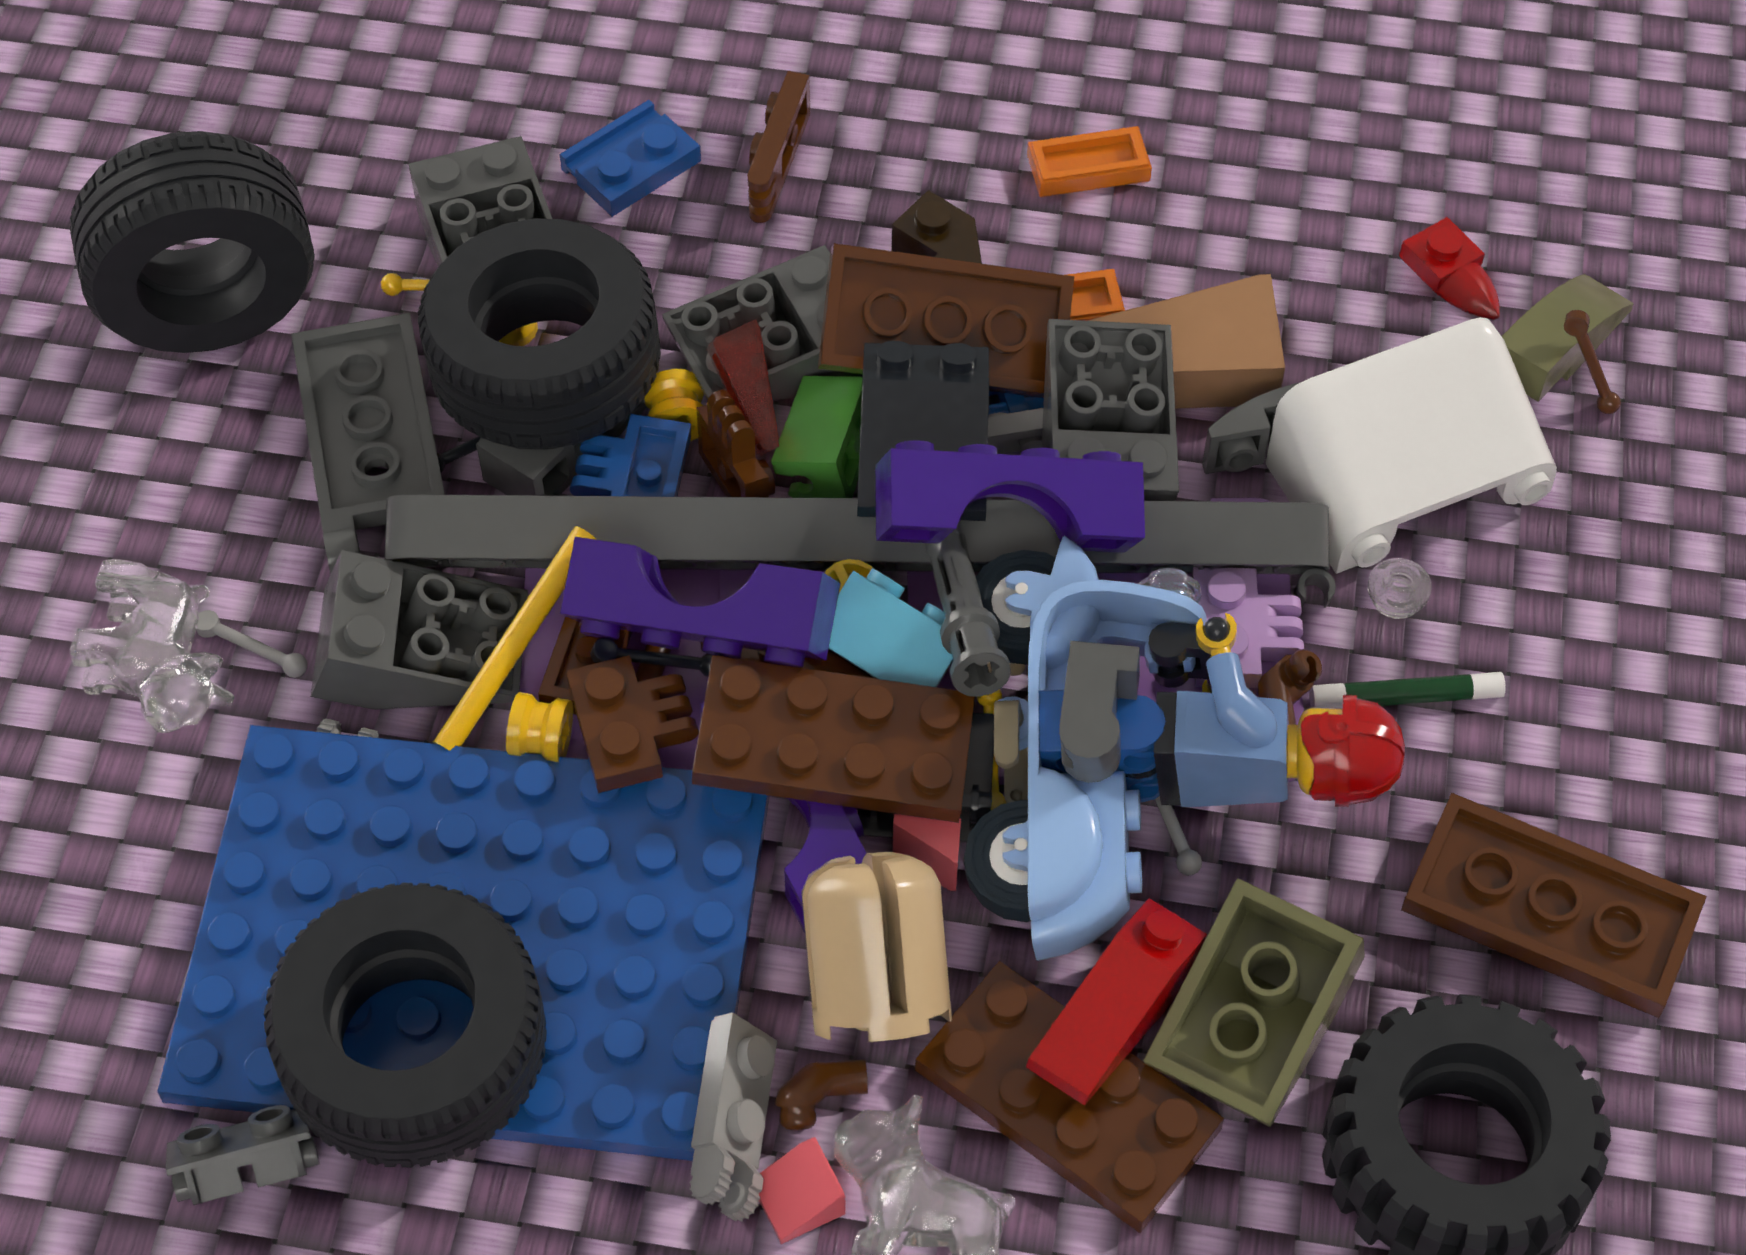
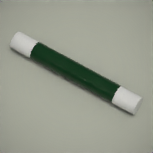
M1502 672L1322 684L1312 686L1309 690L1311 708H1343V695H1357L1358 699L1376 702L1380 706L1501 698L1505 696V678Z

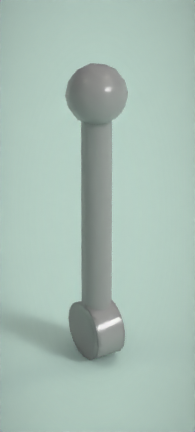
M204 610L199 612L194 618L195 629L201 637L210 638L217 635L281 665L283 671L289 677H300L307 670V660L302 654L291 653L287 655L223 625L214 611Z
M1159 796L1155 799V802L1178 853L1176 858L1177 869L1184 875H1194L1202 867L1201 856L1198 852L1190 849L1172 806L1161 805Z

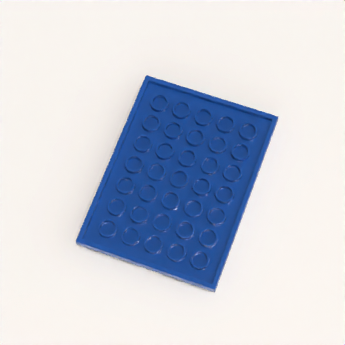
M250 725L157 1093L163 1103L253 1113L277 1105L288 1106L290 1110L294 1109L270 1057L266 1042L267 1035L264 1028V1022L266 1021L264 1010L265 1005L268 1004L266 1000L267 989L271 987L270 980L273 973L278 971L276 966L279 959L286 955L284 951L290 943L296 942L295 937L300 930L306 929L307 924L311 920L321 917L320 913L328 907L332 908L338 901L350 899L353 894L368 891L369 888L378 887V889L384 888L385 885L393 883L395 885H401L402 882L413 883L415 886L419 883H430V886L438 884L447 887L448 891L451 889L463 891V895L470 894L477 898L479 903L484 902L492 907L493 912H498L504 918L505 923H509L515 929L516 935L520 936L524 948L531 957L543 1001L547 1036L544 1043L545 1057L542 1058L543 1065L541 1071L536 1075L537 1081L534 1089L529 1090V1098L524 1104L519 1105V1112L514 1118L508 1119L509 1124L502 1130L496 1129L494 1131L495 1135L491 1139L693 1161L694 1148L691 1147L711 1021L716 1016L732 1012L737 1015L770 796L693 785L692 770L662 767V778L598 793L588 759L560 757L559 762L545 760L539 754L525 753L521 756L507 754L506 751L455 746L449 751L439 744ZM410 980L391 985L374 994L356 1011L347 1026L342 1043L343 1050L354 1061L380 1070H405L424 1065L448 1051L462 1036L470 1022L474 1010L473 1003L459 989L438 981Z

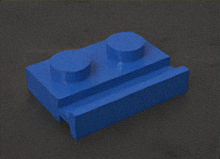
M650 100L645 101L559 154L561 170L566 174L571 173L576 178L577 185L611 217L701 162L700 145L666 114L661 116L656 112L654 103Z

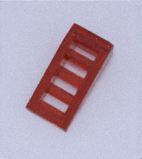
M755 319L714 338L709 343L707 351L726 391L729 392L735 405L741 410L745 421L754 430L755 453L761 457L779 447V435L761 331Z

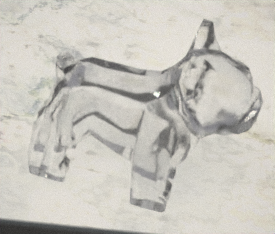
M121 559L104 560L98 572L95 585L98 591L110 593V603L106 614L108 620L122 623L119 627L77 628L70 648V655L74 666L86 667L81 681L85 694L98 695L102 691L114 688L130 696L138 697L141 701V711L145 720L159 733H170L179 730L183 726L198 724L210 705L232 706L235 696L227 689L210 680L221 667L223 659L219 655L208 652L190 654L199 622V603L205 601L210 596L209 589L205 585L200 584L188 585L186 582L171 575L153 571L142 563Z
M914 1094L906 1104L895 1111L863 1110L853 1119L844 1120L836 1128L833 1139L834 1157L842 1168L854 1177L861 1189L863 1212L867 1227L859 1230L852 1244L851 1251L853 1252L851 1255H898L904 1246L913 1248L948 1247L951 1255H999L1004 1224L1015 1207V1199L1011 1194H1005L997 1199L988 1189L941 1171L926 1161L921 1151L919 1140V1123L923 1097Z

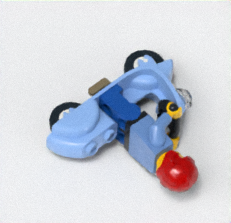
M1063 536L1056 558L1046 552L1031 550L1006 553L983 566L976 576L983 608L992 612L999 624L998 649L1005 653L1009 663L1028 665V702L1025 699L1014 696L1002 698L994 703V757L997 765L1004 768V797L1006 803L997 806L982 816L968 835L963 862L969 888L984 908L1003 919L1031 922L1032 945L1037 961L1066 955L1091 944L1114 927L1129 911L1130 893H1142L1141 853L1129 852V831L1141 830L1140 802L1154 800L1160 796L1161 805H1180L1181 807L1277 803L1288 799L1289 778H1298L1301 790L1305 794L1310 795L1314 801H1335V807H1349L1352 804L1375 800L1388 791L1401 776L1405 759V743L1402 730L1394 717L1378 703L1358 699L1357 695H1343V708L1307 709L1301 714L1298 725L1288 723L1287 702L1281 699L1257 697L1249 690L1245 684L1239 655L1231 652L1237 635V624L1230 614L1225 613V619L1213 617L1207 621L1203 607L1198 604L1202 596L1199 582L1180 569L1162 568L1155 570L1149 577L1143 579L1138 584L1099 580L1095 566L1083 549L1066 536ZM1071 641L1139 647V656L1145 657L1149 672L1153 674L1154 679L1160 685L1167 688L1182 686L1189 678L1207 679L1202 684V692H1157L1156 702L1142 695H1138L1137 700L1118 699L1116 718L1119 721L1121 760L1118 769L1110 777L1100 782L1090 783L1076 780L1067 773L1062 764L1059 726Z

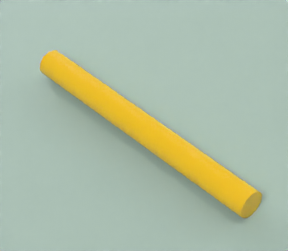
M574 526L434 739V744H439L449 751L455 746L463 745L565 589L575 537L596 540L589 532Z

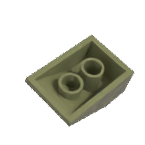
M1237 878L1143 1060L1144 1064L1271 1127L1335 1018L1365 958L1364 938Z

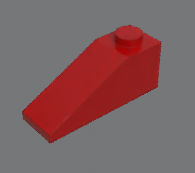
M1149 898L1112 939L1030 1055L1025 1067L1085 1106L1175 1000L1203 946L1207 934Z

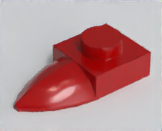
M1448 217L1402 242L1399 257L1437 295L1449 304L1475 316L1492 320L1499 318L1500 306L1498 295L1491 278L1482 267L1485 253Z

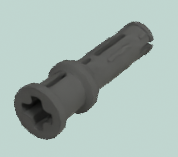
M956 528L940 544L925 543V548L931 561L938 594L945 614V619L940 629V636L943 647L953 657V663L950 668L953 686L958 692L967 696L980 697L1001 689L1008 682L1011 669L1008 657L1002 650L998 649L997 641L1000 636L997 618L992 612L983 608L976 576L969 558L966 537L963 532L958 535L959 529ZM989 662H990V665H991V668H992V672H991V673H989V669H988V666H987V664H988Z

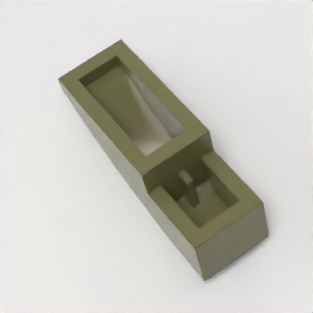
M1586 274L1570 279L1538 301L1502 335L1526 394L1539 402L1560 378L1567 381L1585 362L1576 337L1569 335L1564 330L1565 317L1570 311L1581 310L1588 314L1590 324L1587 333L1594 350H1596L1632 311L1634 303Z

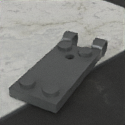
M410 313L291 333L330 574L341 550L361 554L356 530L386 525V499L388 497L396 495H445ZM374 467H384L388 469V471L382 475H367L368 471Z

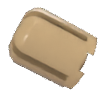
M878 852L865 854L862 864H855V858L852 856L832 859L810 873L802 889V903L815 1035L831 1040L830 1026L856 1028L860 1031H868L869 1042H877L930 1033L929 1019L938 1015L951 1022L941 885L932 867L909 855Z

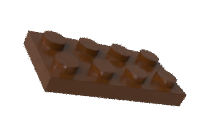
M834 243L830 250L818 368L863 374L864 343L902 341L913 345L940 346L951 343H963L971 347H989V391L1044 398L1047 323L1049 319L1070 320L1074 276Z
M712 655L692 770V784L959 823L975 696H967L958 692V690Z
M1451 793L1405 896L1401 911L1660 1018L1707 896Z
M999 961L952 1015V1021H947L916 1057L915 1071L1130 1227L1141 1233L1222 1130L1224 1118L1161 1073L1145 1065L1141 1059L1131 1052L1085 1106L1027 1069L1025 1066L1028 1058L1065 1006Z

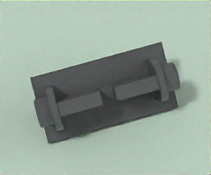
M285 1105L261 1109L252 1114L248 1121L224 1128H219L216 1124H203L192 1127L182 1132L177 1137V1140L167 1142L166 1173L167 1176L172 1175L176 1199L178 1202L191 1199L193 1205L244 1192V1185L239 1171L241 1166L252 1164L259 1188L296 1177L306 1176L308 1167L320 1164L314 1138L310 1137L309 1126L299 1118L295 1109L290 1110V1107Z

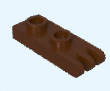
M787 71L780 92L772 91L768 98L764 133L756 132L752 139L749 153L750 169L747 179L749 187L748 200L750 203L749 217L756 223H765L771 219L810 116V75Z

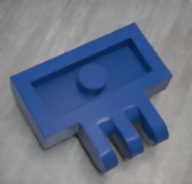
M630 414L625 439L599 435L581 442L580 451L583 455L577 458L575 472L578 475L572 478L569 489L570 493L573 496L678 497L691 440V423Z

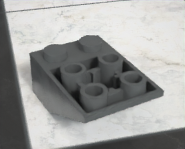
M522 136L408 164L417 212L438 267L458 246L481 232L516 221L552 219Z
M826 245L662 314L666 326L707 400L712 393L718 390L728 391L735 404L792 399L796 396L803 376L863 377V374L818 368L830 252Z
M1049 319L1047 323L1041 448L1058 450L1060 458L1083 459V455L1090 452L1111 451L1121 454V461L1143 462L1144 501H1175L1179 493L1171 325Z
M341 550L324 589L310 697L373 710L457 705L526 601L528 590ZM522 655L490 703L513 702L520 690Z

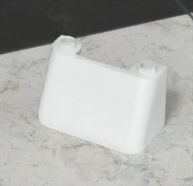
M1481 317L1462 322L1309 378L1295 385L1285 393L1276 407L1265 463L1290 502L1320 503L1328 506L1329 563L1336 574L1356 566L1369 567L1385 558L1391 549L1390 544L1395 537L1398 524L1497 487L1500 497L1507 504H1534L1551 491L1557 470L1506 343L1488 318Z

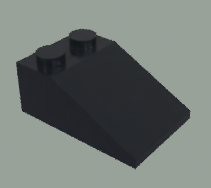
M902 341L864 343L857 516L876 517L875 465L891 448H895L897 443L914 440L927 441L934 444L935 451L958 452V449L965 445H988L989 347H971L963 343H951L945 346L913 345ZM987 498L968 504L960 520L986 521Z

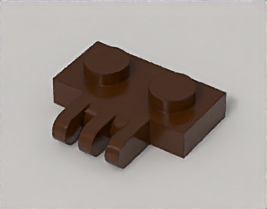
M726 390L715 391L709 396L707 405L696 408L700 456L726 497L769 498V496L775 494V481L768 463L764 459H756L754 430L745 421L744 415L735 405L729 392Z
M630 655L566 670L569 690L598 793L662 778V764L657 749L689 742L699 735L696 720L693 717H689L693 709L689 697L683 695L686 692V686L680 674H668L637 682Z

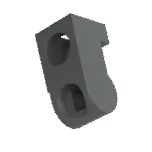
M1080 641L1070 642L1059 731L1062 764L1067 773L1076 780L1087 783L1100 782L1110 777L1118 769L1121 760L1119 721L1116 718L1118 698L1137 700L1140 679L1139 647Z

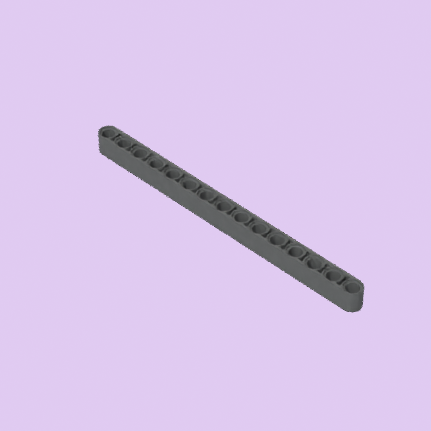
M396 495L386 499L385 559L424 568L547 569L574 526H578L593 535L596 540L640 547L657 557L659 569L755 570L759 563L812 571H826L836 562L854 559L869 564L877 571L933 572L925 543L876 541V517L857 516L858 498ZM987 499L986 521L959 520L957 529H959L958 535L963 532L966 537L969 558L974 572H980L983 566L1002 554L1020 550L1046 552L1056 558L1060 545V540L1048 520L1036 509L1019 500ZM1144 501L1145 538L1125 553L1084 551L1095 566L1097 573L1192 574L1193 567L1199 570L1204 568H1210V570L1214 568L1256 569L1257 574L1289 575L1303 574L1313 568L1329 571L1328 506L1310 502Z

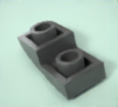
M1299 383L1257 396L1237 406L1211 425L1207 431L1202 462L1205 474L1222 471L1240 472L1252 466L1264 464L1276 407L1285 393Z

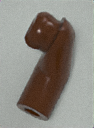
M1300 649L1292 655L1284 656L1260 678L1258 682V697L1281 699L1287 702L1288 723L1296 725L1293 705L1320 678L1322 674L1320 659L1316 654L1305 649Z
M866 1059L810 1063L800 1069L777 1091L775 1105L780 1107V1124L787 1130L812 1128L816 1123L815 1104L820 1103L825 1097L868 1094Z

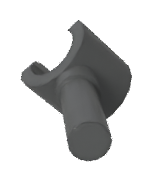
M1309 569L1299 578L1293 595L1300 598L1301 607H1303L1306 601L1305 587L1309 585L1317 586L1324 594L1323 606L1326 608L1335 594V580L1324 569Z

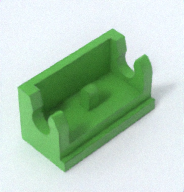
M802 377L771 460L775 474L790 477L801 475L812 481L811 484L792 483L788 491L790 497H853L859 479L863 377Z

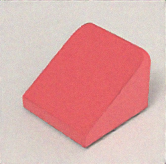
M894 814L893 853L915 857L931 866L940 881V885L950 891H956L961 819H959V823Z
M815 1137L800 1143L760 1173L764 1181L762 1191L759 1193L761 1198L759 1202L781 1244L845 1215L844 1191Z

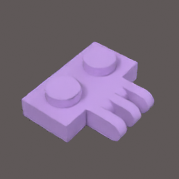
M1193 567L1191 579L1192 600L1203 607L1207 621L1213 617L1225 619V613H1228L1237 624L1236 641L1231 648V652L1239 655L1247 688H1258V682L1262 677L1261 661L1278 662L1284 656L1292 655L1294 652L1304 649V642L1299 639L1303 635L1302 620L1298 618L1302 613L1300 598L1294 595L1258 594L1257 572L1253 568H1214L1213 570L1204 568L1199 570ZM1195 679V687H1202L1203 682L1207 679Z

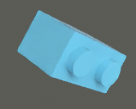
M873 568L866 578L853 570L838 595L829 650L876 679L937 687L953 662L952 654L948 653L943 647L940 636V629L945 619L944 611L927 602L922 612L899 599L905 588Z

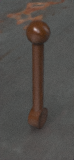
M1572 310L1565 317L1564 330L1577 339L1599 394L1597 408L1604 414H1613L1620 408L1621 400L1617 393L1610 390L1587 333L1590 317L1584 311Z

